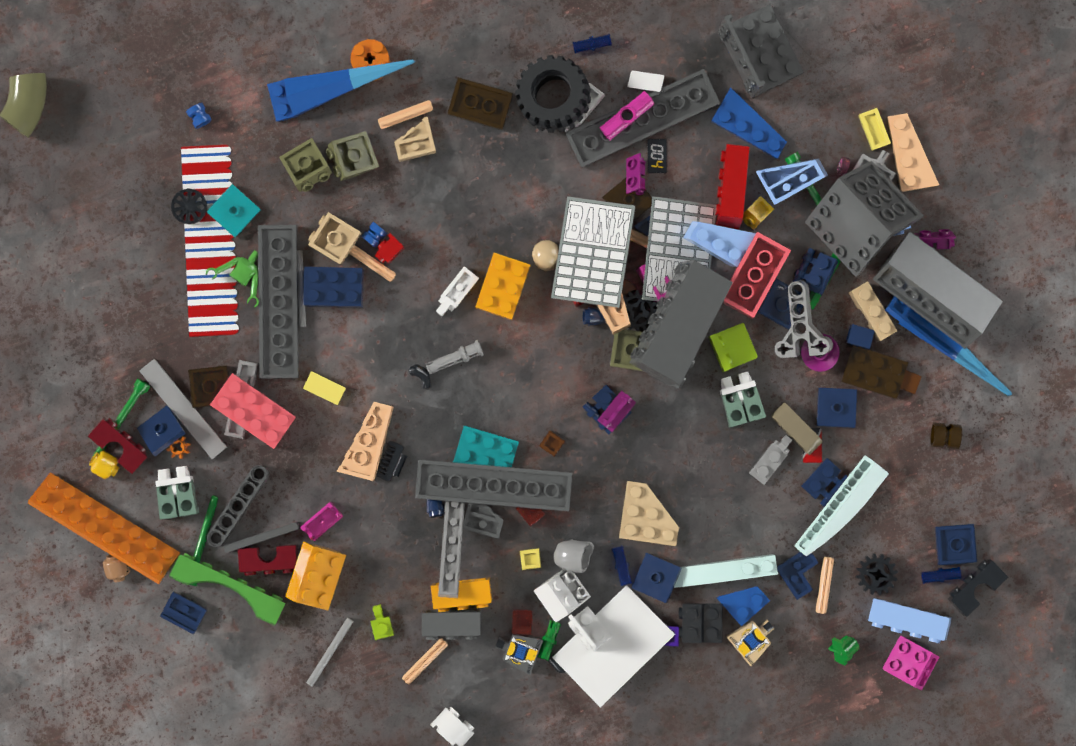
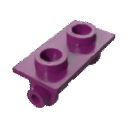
M641 153L626 159V194L635 191L637 195H643L646 190L645 179L641 177L645 175L646 162L641 157Z
M940 229L939 232L922 230L920 233H914V235L918 236L920 240L932 248L933 243H936L937 250L951 249V247L955 246L954 239H956V236L949 229Z
M621 390L597 421L613 432L636 402Z

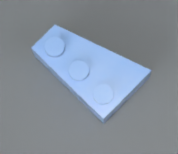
M819 159L756 171L774 205L828 176Z
M692 221L683 238L729 266L738 267L756 233Z

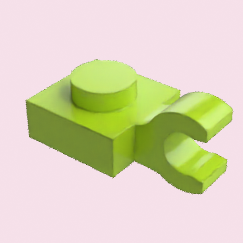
M381 604L373 606L376 619L370 622L375 640L394 636L390 616L384 617Z

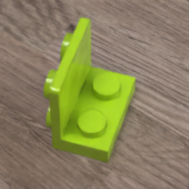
M744 323L708 337L722 372L758 357Z

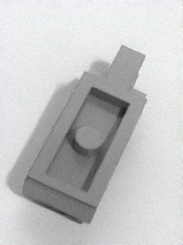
M785 435L780 442L775 440L774 443H771L749 474L765 485L790 451L787 449V446L792 439Z

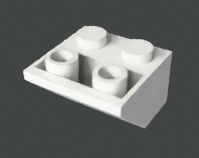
M564 569L534 590L555 622L569 615L591 597L575 573Z

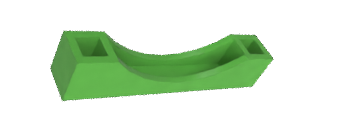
M189 554L179 555L169 575L170 578L185 585L208 582L229 587L248 602L257 618L274 626L276 625L285 606V603L282 602L283 598L274 594L272 596L264 594L265 590L257 586L251 588L247 586L248 582L240 578L234 580L230 578L229 573L223 570L217 572L212 569V565L202 561L201 564L195 562V558Z

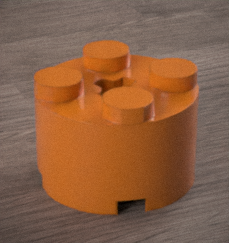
M373 39L359 42L353 47L350 59L353 68L390 63V56L385 46ZM369 57L375 59L372 60V64H369L367 61Z

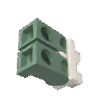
M748 372L738 374L740 385L733 386L731 376L721 379L722 390H720L729 428L745 424L747 421L749 423L766 418L755 380L752 381Z
M187 466L176 467L177 478L172 479L170 469L158 470V481L155 482L160 520L200 514L196 501L193 476H190Z

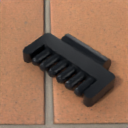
M393 441L388 442L391 446L386 447L388 450H385L383 455L385 459H381L382 463L379 464L381 468H378L376 477L386 481H390L393 475L399 477L407 458L406 455L402 454L404 446Z

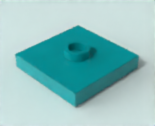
M232 184L209 208L207 213L236 238L261 209Z

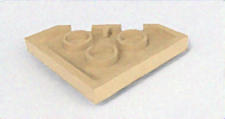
M627 481L619 538L676 546L679 527L646 483Z

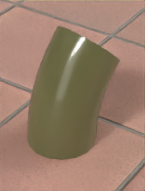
M31 73L9 77L8 98L0 113V117L27 138L35 130L44 109L47 89L46 74Z

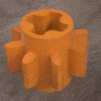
M183 436L181 440L178 439L170 445V448L166 449V451L173 453L171 455L172 458L178 454L179 458L183 459V453H190L187 450V446H190L191 443L185 442L186 437ZM181 443L180 447L182 448V451L178 450L176 452L177 448L175 447V444Z

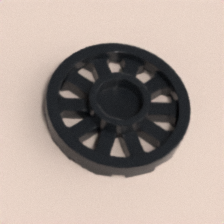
M182 189L173 197L171 211L179 222L189 225L195 224L206 215L207 201L203 194L195 189ZM185 192H188L187 199L184 196ZM180 196L183 202L177 200V198ZM199 197H201L202 200L199 201V202H196L197 199H198ZM176 203L182 205L180 207H174ZM204 205V208L200 209L197 206ZM183 210L179 215L176 214L177 211ZM196 211L201 213L200 217L196 215ZM186 214V220H182V217ZM190 214L194 217L193 221L190 220Z

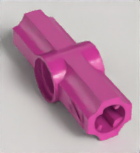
M644 91L627 106L621 108L616 115L600 127V130L611 141L626 127L633 124L637 118L655 103ZM628 111L632 114L633 118L631 120H624L622 114Z

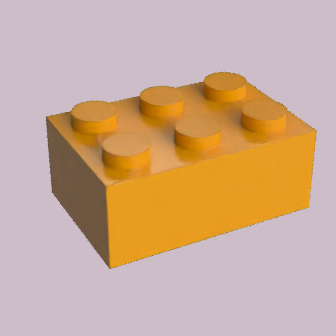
M493 253L475 306L476 309L513 320L530 264Z
M303 541L285 597L297 603L329 610L346 555L333 549Z
M490 577L460 580L458 598L438 597L439 583L431 585L433 609H438V612L449 611L450 607H457V610L469 609V605H476V608L488 607V603H492Z

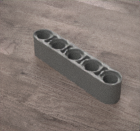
M256 465L250 470L208 533L207 541L211 546L218 547L227 541L267 481L269 470L266 466ZM258 468L264 471L262 479H258L255 476ZM248 484L254 488L251 495H247L244 491L245 486ZM237 500L243 504L241 511H237L234 508V503ZM226 516L232 519L230 527H226L223 524V519ZM215 532L221 535L219 543H215L212 539Z

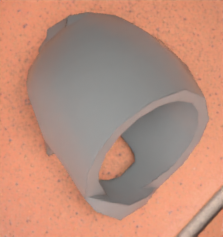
M573 539L562 541L555 549L554 562L558 567L569 572H585L589 565L594 545L592 542Z

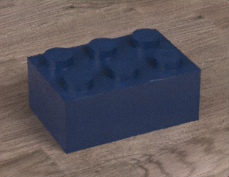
M304 267L303 305L306 307L363 308L364 269Z

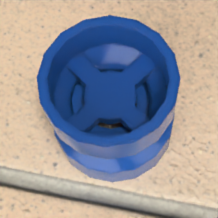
M198 103L186 111L188 117L192 118V124L195 129L201 128L212 121L210 115L206 114V108L203 103Z
M372 222L369 226L370 229L364 232L361 237L374 248H377L381 238H385L388 233Z

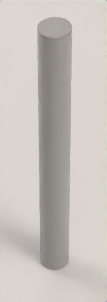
M297 250L299 327H306V309L303 305V250Z
M347 617L306 683L313 687L354 621Z

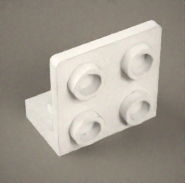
M588 606L575 617L572 615L568 616L570 628L575 634L580 633L582 636L580 638L581 642L587 649L592 648L595 651L612 638Z

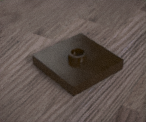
M626 178L602 197L605 202L635 206L633 221L652 206V197L646 190L643 195H637L635 191L626 194Z
M227 365L188 370L192 408L210 406L213 399L228 380Z

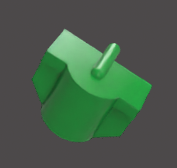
M846 635L841 640L834 637L832 645L828 650L834 652L836 662L845 666L852 659L853 654L859 650V643L855 638Z

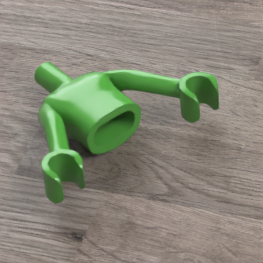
M254 250L248 259L237 257L218 268H208L206 270V275L209 271L215 272L213 280L217 277V274L235 265L229 276L245 287L253 277L251 295L247 300V304L251 299H255L257 303L254 308L258 306L259 300L256 297L258 267L254 264L258 259L257 251Z

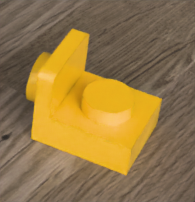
M760 196L743 213V221L754 230L774 208Z

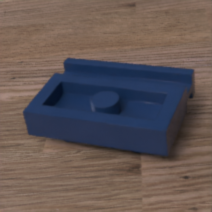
M173 591L160 617L194 635L208 609Z

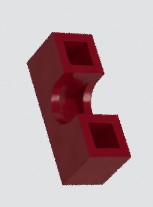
M103 417L89 432L88 437L102 449L109 442L120 443L123 447V453L117 462L133 474L147 458V449L140 443L136 445L131 440L133 437L125 430L121 432L117 428L118 424L110 417L108 419Z
M298 544L277 546L276 558L271 562L261 558L259 547L238 549L239 572H244L245 576L256 575V571H264V574H275V570H283V573H292L298 559Z

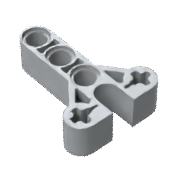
M801 280L792 282L788 287L791 328L784 339L775 345V353L780 358L799 356V341L803 338L808 342L809 356L824 355L832 350L833 342L829 337L823 336L812 324L808 284ZM797 284L803 289L800 295L796 294L794 290ZM797 304L804 306L803 314L797 312ZM799 323L805 324V333L798 330ZM823 342V344H826L827 347L823 349V347H819L816 345ZM785 345V347L792 349H789L785 352V350H782L781 347Z

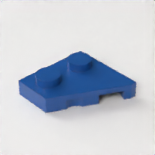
M758 586L717 597L719 602L723 604L741 626L770 601Z

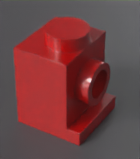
M391 233L388 235L390 238L388 241L385 239L378 245L379 250L375 256L382 263L386 261L390 264L405 249Z

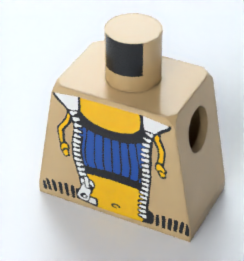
M768 620L759 627L754 621H751L729 633L726 637L746 662L752 666L771 644L766 635L773 631L774 627Z

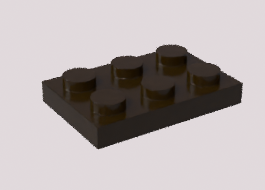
M458 77L447 115L503 130L513 93Z
M853 345L841 382L897 399L908 362Z

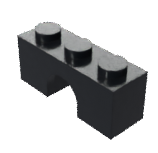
M993 560L982 561L977 566L978 570L974 574L970 573L963 579L964 583L960 587H955L949 593L950 597L948 600L963 616L968 617L980 605L974 596V590L979 584L985 583L991 590L995 591L1009 578Z

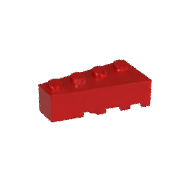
M727 144L725 151H721L720 162H723V168L719 170L721 186H718L717 198H719V204H716L715 210L717 226L736 230L740 229L744 213L750 148L748 146Z

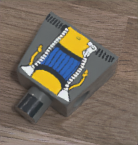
M512 633L510 641L499 637L495 648L505 651L503 657L505 662L531 675L543 640L538 637Z

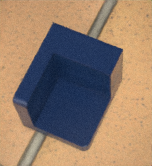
M852 324L849 327L845 344L868 350L871 347L875 331Z

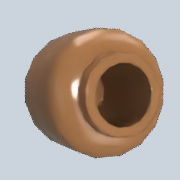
M110 554L103 561L105 576L109 580L121 582L130 573L128 565Z

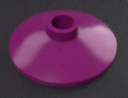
M824 333L821 334L829 337L833 342V348L830 352L824 355L809 356V346L806 340L801 348V356L805 365L818 372L831 369L837 363L840 353L839 346L834 338ZM823 342L816 345L819 347H823V349L827 347V345L823 344Z

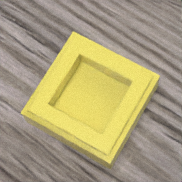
M539 548L520 550L522 570L541 568Z

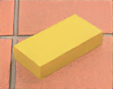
M877 108L858 115L872 151L891 144Z
M312 371L303 389L336 405L339 404L346 390L345 387Z

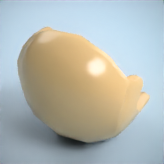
M543 240L537 243L532 251L535 265L544 271L554 270L557 264L559 247L550 240Z

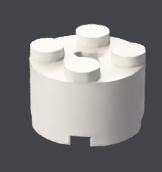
M450 707L449 709L445 708L430 725L433 728L437 725V732L451 745L454 746L456 743L457 746H464L473 736L474 732L472 731L474 727L466 720L460 721L458 719L460 714Z

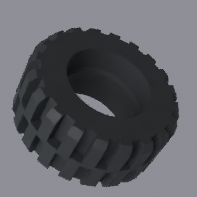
M548 55L545 60L540 57L537 59V63L533 64L531 62L528 64V70H523L520 74L522 79L517 80L516 86L518 89L515 91L518 100L517 104L525 119L532 126H536L541 131L547 129L549 133H554L555 129L563 132L565 127L569 126L571 129L575 126L574 122H581L583 119L582 114L588 112V104L591 103V89L579 65H575L571 59L566 61L564 56L559 55L557 59L553 55ZM551 80L567 82L570 85L571 93L563 105L547 109L537 103V93L546 82Z

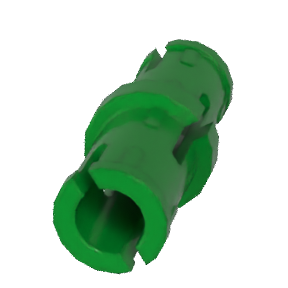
M552 620L549 621L545 636L542 637L543 642L537 657L549 661L553 646L557 643V634L562 624Z

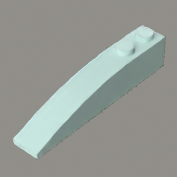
M865 455L794 547L805 556H808L822 546L859 512L889 473Z
M774 554L683 566L674 588L777 575L776 558Z

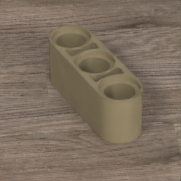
M783 403L771 415V418L808 455L823 443L822 439L786 403Z

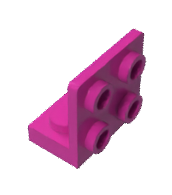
M900 636L884 664L883 670L922 691L940 657Z

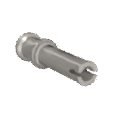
M477 339L473 344L465 347L460 346L458 351L425 364L431 375L462 361L467 363L471 358L479 355L484 356V353Z

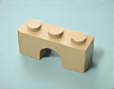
M868 281L848 292L857 309H860L866 317L869 329L875 331L874 337L877 342L897 332Z

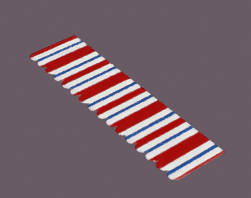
M228 145L181 147L183 189H195L202 193L207 201V211L232 185L228 181L232 177V172L226 169L232 163L231 159L226 157L231 153V148ZM185 192V193H184V196L186 197V199H187L188 192ZM199 197L196 202L201 201V197ZM204 205L197 206V208L203 209ZM196 211V215L200 217L201 213ZM206 212L204 218L198 223L184 224L189 337L234 335L239 331L238 325L234 323L238 320V314L234 311L238 307L237 301L234 300L237 296V290L233 288L237 281L229 276L235 265L217 274V277L213 280L212 278L215 276L214 271H209L206 275L208 268H218L236 258L235 254L230 252L234 250L235 243L230 240L233 236ZM190 214V220H191V221L194 220V217L192 216V214Z

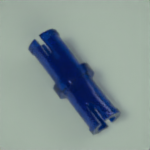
M610 34L594 38L590 36L589 39L572 42L575 54L588 50L593 52L598 48L612 46Z
M623 546L612 548L616 563L614 567L618 572L620 586L632 583L628 569L630 565L626 561Z
M960 567L950 569L938 568L935 571L921 572L923 584L939 581L944 583L947 580L962 579Z

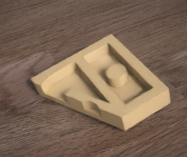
M428 116L424 117L422 122L416 127L408 130L406 135L401 136L394 142L399 162L436 153Z

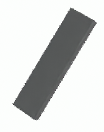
M294 522L224 545L223 548L225 553L301 529L299 522Z

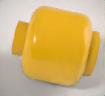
M106 451L96 452L89 463L91 472L103 479H107L110 476L114 477L119 470L117 466L118 459Z

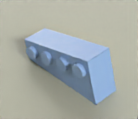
M874 598L868 621L872 622V626L883 628L885 625L891 627V631L902 633L904 630L910 632V636L921 638L923 635L929 637V641L940 643L941 640H947L952 617H944L936 613L921 611L916 608L901 606L900 604Z

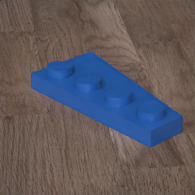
M730 87L711 122L778 159L787 141Z

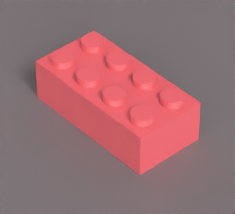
M756 232L746 253L729 280L733 284L723 303L753 319L791 250Z
M234 373L230 375L210 404V406L273 449L296 418L295 415Z

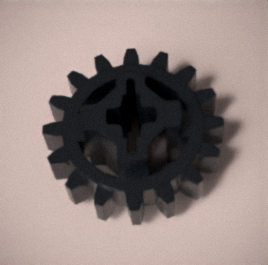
M636 290L635 295L628 292V298L623 296L627 312L631 316L628 330H631L633 327L636 331H639L640 327L646 330V325H649L648 320L650 316L657 310L653 308L657 303H651L650 300H642V295H639L638 290ZM638 298L637 303L628 304L630 300ZM645 302L649 305L650 312L646 311L644 307ZM641 303L640 311L642 312V314H638V316H636L634 320L633 318L635 315L634 311H632V308L636 309L637 306H639V304ZM640 318L647 319L645 322L641 324H636L637 320Z
M872 553L871 559L865 556V562L859 561L862 565L861 568H856L860 574L856 575L855 578L861 579L858 585H864L863 591L865 592L870 589L871 595L875 591L878 595H881L882 590L888 593V587L894 588L892 581L898 580L894 577V574H897L898 571L893 570L896 564H889L891 558L887 557L884 560L883 554H880L877 558L876 554ZM875 562L874 566L866 568L870 563ZM883 564L887 566L889 574L884 571ZM878 570L884 577L880 576L875 579V576L869 572H877ZM864 575H867L870 579L869 584L866 582ZM887 581L884 585L878 587L880 582Z

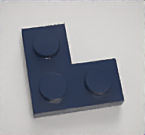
M798 552L777 566V571L796 600L813 590L803 575L804 572L818 564L813 553L805 556L802 552Z

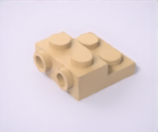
M328 212L327 215H323L320 219V226L317 231H313L310 235L308 245L342 265L361 232Z

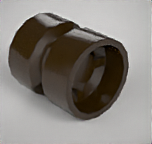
M933 422L930 435L931 447L943 448L946 445L949 449H959L962 440V426L959 424H949L946 426L945 423Z

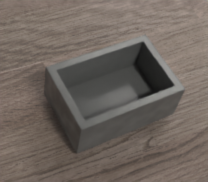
M481 609L449 610L446 612L423 610L422 636H426V640H437L439 636H446L447 640H455L458 636H465V639H477V636L481 635Z

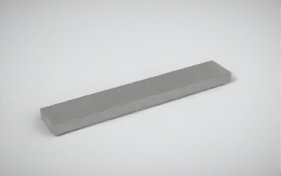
M153 359L140 370V373L211 459L217 457L227 448L226 444L198 410L192 408V403L156 359Z
M445 502L438 597L458 598L465 502Z

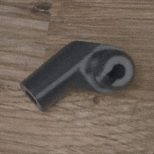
M419 364L410 366V375L421 379L422 389L432 388L428 370Z

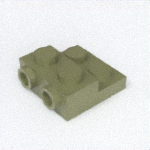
M366 131L331 141L327 145V156L329 159H333L335 164L333 166L334 175L339 177L341 181L379 167Z
M313 138L279 157L299 192L310 191L313 188V184L318 181H327L330 178V174L333 173Z
M624 329L614 334L610 360L611 367L642 371L629 363L632 359L630 355L633 349L637 348L640 343L639 337L642 332Z

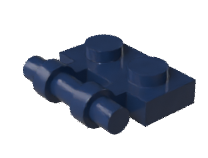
M809 248L807 253L803 255V261L799 269H796L792 282L803 279L808 284L810 291L822 295L839 261L823 253H820L818 258L815 259L813 256L816 251ZM809 264L814 265L810 274H806L805 272Z
M605 385L592 397L597 404L592 407L587 402L583 408L588 412L586 414L599 424L598 427L601 430L604 429L609 435L611 431L597 421L601 416L597 411L600 408L605 411L617 396ZM631 411L628 412L619 425L632 413Z
M826 458L801 487L814 499L821 494L824 499L820 504L825 507L848 476L845 475L841 480L838 479L836 476L841 470ZM833 482L836 486L828 493L825 488Z

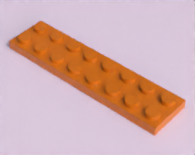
M51 472L28 500V504L157 584H160L180 555L179 551Z

